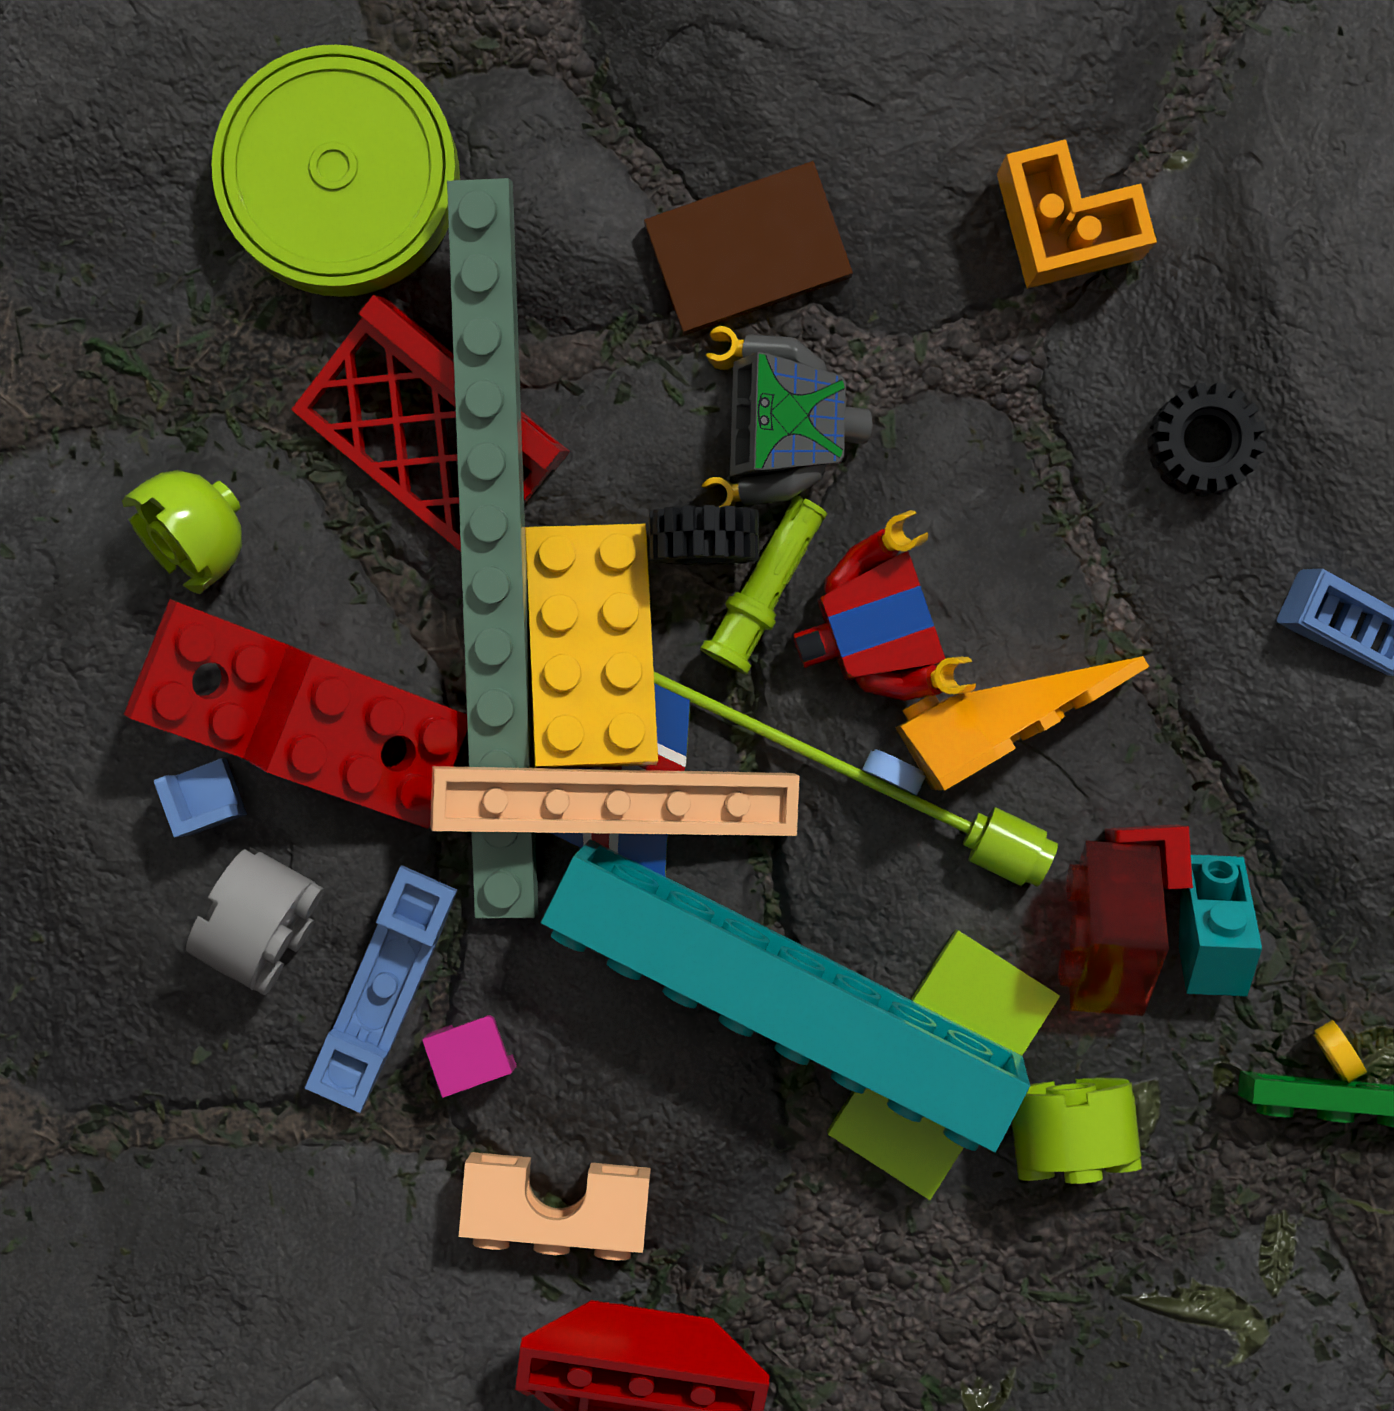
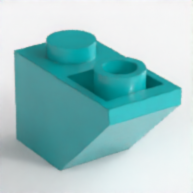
M1191 855L1193 888H1182L1180 894L1179 953L1186 994L1248 996L1262 952V944L1244 857Z

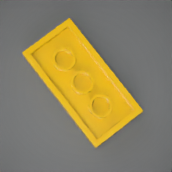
M646 524L525 527L535 768L569 769L657 765L658 745Z

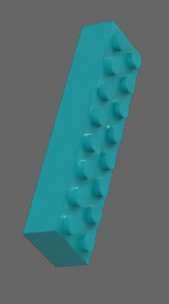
M591 839L573 856L541 921V924L553 929L551 937L565 947L579 952H584L586 947L597 951L609 958L607 965L617 973L634 980H640L641 976L644 975L664 985L662 992L671 1000L685 1007L696 1008L698 1003L720 1014L719 1022L728 1029L747 1037H751L755 1031L777 1042L774 1047L775 1050L798 1064L808 1065L810 1059L832 1070L831 1078L841 1086L863 1094L866 1088L888 1098L887 1106L911 1121L920 1122L923 1116L945 1127L943 1133L947 1138L966 1149L976 1151L979 1145L996 1153L1030 1088L1022 1055Z

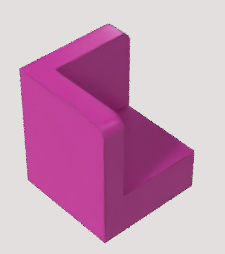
M491 1015L456 1027L449 1025L429 1032L422 1039L442 1098L511 1074L517 1066L513 1054L507 1055L495 1018Z

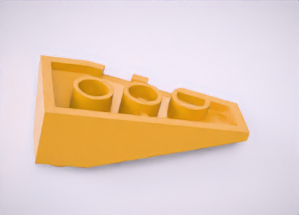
M1142 656L954 695L940 702L936 695L928 696L903 709L902 711L907 721L895 728L917 766L924 772L923 775L926 776L925 779L931 790L945 791L1016 749L1013 744L1020 738L1022 741L1049 729L1065 717L1064 713L1072 708L1076 710L1093 702L1147 669L1149 665Z

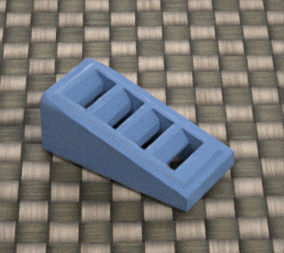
M1323 568L1300 570L1280 610L1277 622L1388 676H1394V608ZM1340 601L1344 603V606L1334 628L1329 626V623ZM1363 612L1367 615L1356 640L1351 638V635ZM1382 622L1389 624V627L1378 652L1371 649V646Z

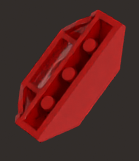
M591 1300L522 1337L515 1390L526 1396L534 1395L542 1404L554 1411H764L770 1375L713 1318Z

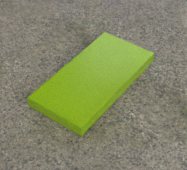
M956 929L911 1000L1023 1056L1060 995ZM866 1088L863 1094L852 1091L828 1128V1135L928 1200H931L964 1147L947 1138L943 1133L945 1127L924 1116L920 1122L906 1119L887 1106L888 1098Z

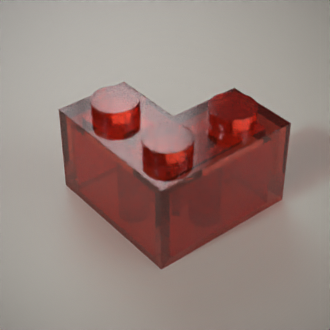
M1086 841L1079 865L1070 864L1067 874L1068 901H1077V915H1073L1071 919L1070 950L1063 949L1060 955L1059 982L1061 986H1069L1071 1011L1144 1016L1169 950L1160 848L1153 845Z

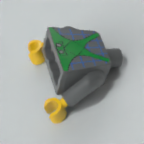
M718 326L710 332L712 340L732 343L727 353L723 355L707 353L706 357L712 366L720 370L733 367L730 476L740 477L737 484H732L720 477L709 478L702 484L703 488L723 485L725 487L727 499L719 507L735 506L736 502L739 501L744 506L787 501L821 481L825 473V467L841 463L844 457L845 443L865 444L868 442L873 425L869 409L846 407V381L844 377L829 372L825 362L796 338L748 334L744 340H739L736 334L725 326Z

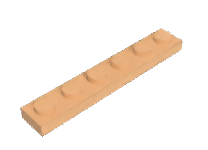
M432 766L430 828L432 831L797 836L800 776L795 773Z

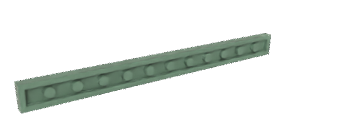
M509 178L447 181L469 767L533 768L513 181ZM472 832L475 918H535L539 914L536 833Z

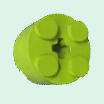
M1082 1078L1075 1079L1076 1083L1055 1085L1054 1081L1030 1084V1088L1012 1120L1018 1179L1024 1181L1043 1180L1054 1177V1172H1064L1066 1183L1082 1184L1103 1180L1102 1168H1105V1171L1110 1173L1141 1170V1151L1132 1082L1130 1083L1128 1079Z

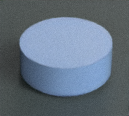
M877 749L870 751L862 768L863 771L917 796L926 777L923 775L924 772Z

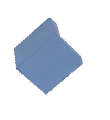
M225 758L178 775H166L154 780L174 838L191 836L247 815L228 761Z

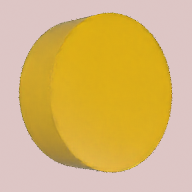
M1334 1020L1314 1030L1315 1034L1313 1036L1343 1082L1350 1083L1367 1073L1359 1056Z

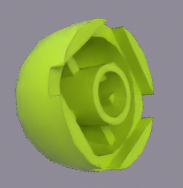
M180 470L164 472L143 482L122 500L123 507L135 506L137 513L128 520L145 547L169 574L176 570V565H178L191 577V579L183 584L188 590L201 594L219 580L236 562L242 548V530L235 513L241 509V506L233 492L221 481H216L211 485L206 479L197 474Z

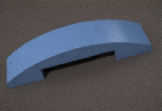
M401 865L377 918L376 923L378 925L336 1023L325 1039L304 1089L361 1113L415 997L447 920L457 889Z

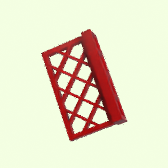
M372 295L358 313L362 317L291 410L461 552L460 532L456 528L454 504H459V497H453L450 462L458 461L457 454L449 455L445 419L456 418V411L444 412L443 398H445L456 408L454 354L390 300ZM368 336L385 348L388 375L357 378L355 353ZM397 359L412 372L398 374ZM345 367L347 379L335 380ZM422 379L432 389L434 413L403 416L399 381ZM389 382L392 417L362 420L358 385ZM347 387L351 422L330 424L312 409L327 389ZM521 411L523 465L532 471L523 482L525 504L551 470H556L570 451ZM435 421L438 456L408 459L404 424ZM393 425L397 460L376 462L365 452L363 428ZM352 429L353 442L339 430ZM439 463L443 499L421 500L411 492L408 466ZM398 467L399 481L384 468ZM444 505L445 519L429 506Z

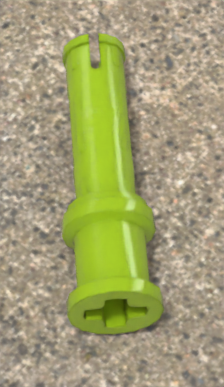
M798 495L792 498L781 523L772 535L748 582H746L741 593L735 592L733 596H729L725 603L728 612L712 640H705L700 648L701 651L728 668L747 675L751 668L748 659L765 630H772L776 623V614L773 610L779 601V597L786 585H788L814 534L818 531L828 514L823 508L806 498L803 501V498Z

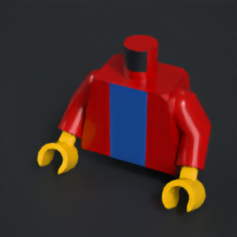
M910 510L892 517L887 522L885 529L877 531L852 546L826 577L824 587L826 594L818 600L824 623L793 634L795 646L804 668L837 657L845 680L855 679L858 686L864 692L901 701L939 695L942 692L946 694L969 693L975 689L976 683L960 686L955 681L954 670L958 664L971 663L972 660L969 657L963 656L945 658L908 550L924 544L928 539V532L913 540L907 538L903 532L904 521L916 515L915 511Z

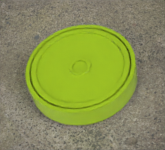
M319 45L303 48L279 57L258 70L243 84L228 104L220 120L212 150V182L215 197L227 226L238 242L261 267L280 281L300 290L324 296L342 297L371 293L397 283L413 273L431 256L443 240L449 228L447 181L460 180L457 149L445 116L431 92L415 75L396 61L377 52L348 45Z

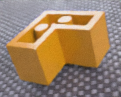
M1066 139L1006 154L997 172V177L1027 289L1142 260L1157 243L1141 183L1081 198Z

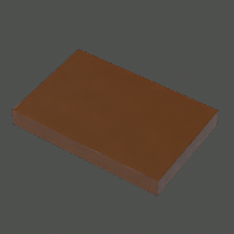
M814 161L644 219V225L683 336L852 278L853 275Z

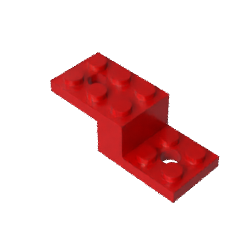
M172 599L168 602L124 712V715L132 720L241 757L272 775L429 829L431 819L432 766L453 767L468 730L467 714L366 676L323 657ZM216 663L221 671L219 687L209 695H197L192 685L195 671L203 664ZM394 736H402L407 747L404 759L395 766L385 767L381 759V751L384 744Z

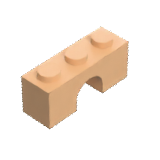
M471 1152L466 1160L458 1237L473 1238V1245L475 1247L500 1250L509 1248L510 1241L534 1243V1251L548 1255L570 1253V1247L595 1249L594 1256L607 1260H627L631 1258V1252L643 1253L651 1168L591 1163L588 1171L587 1190L584 1196L572 1206L553 1208L539 1201L531 1189L529 1180L531 1157Z

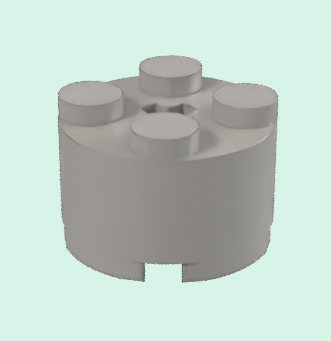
M251 847L249 851L244 849L229 864L209 894L208 898L214 902L210 907L206 920L197 916L188 937L186 953L249 989L266 995L274 986L283 969L284 963L279 960L286 949L289 948L297 952L307 939L314 925V920L309 917L318 905L324 888L262 852H258Z

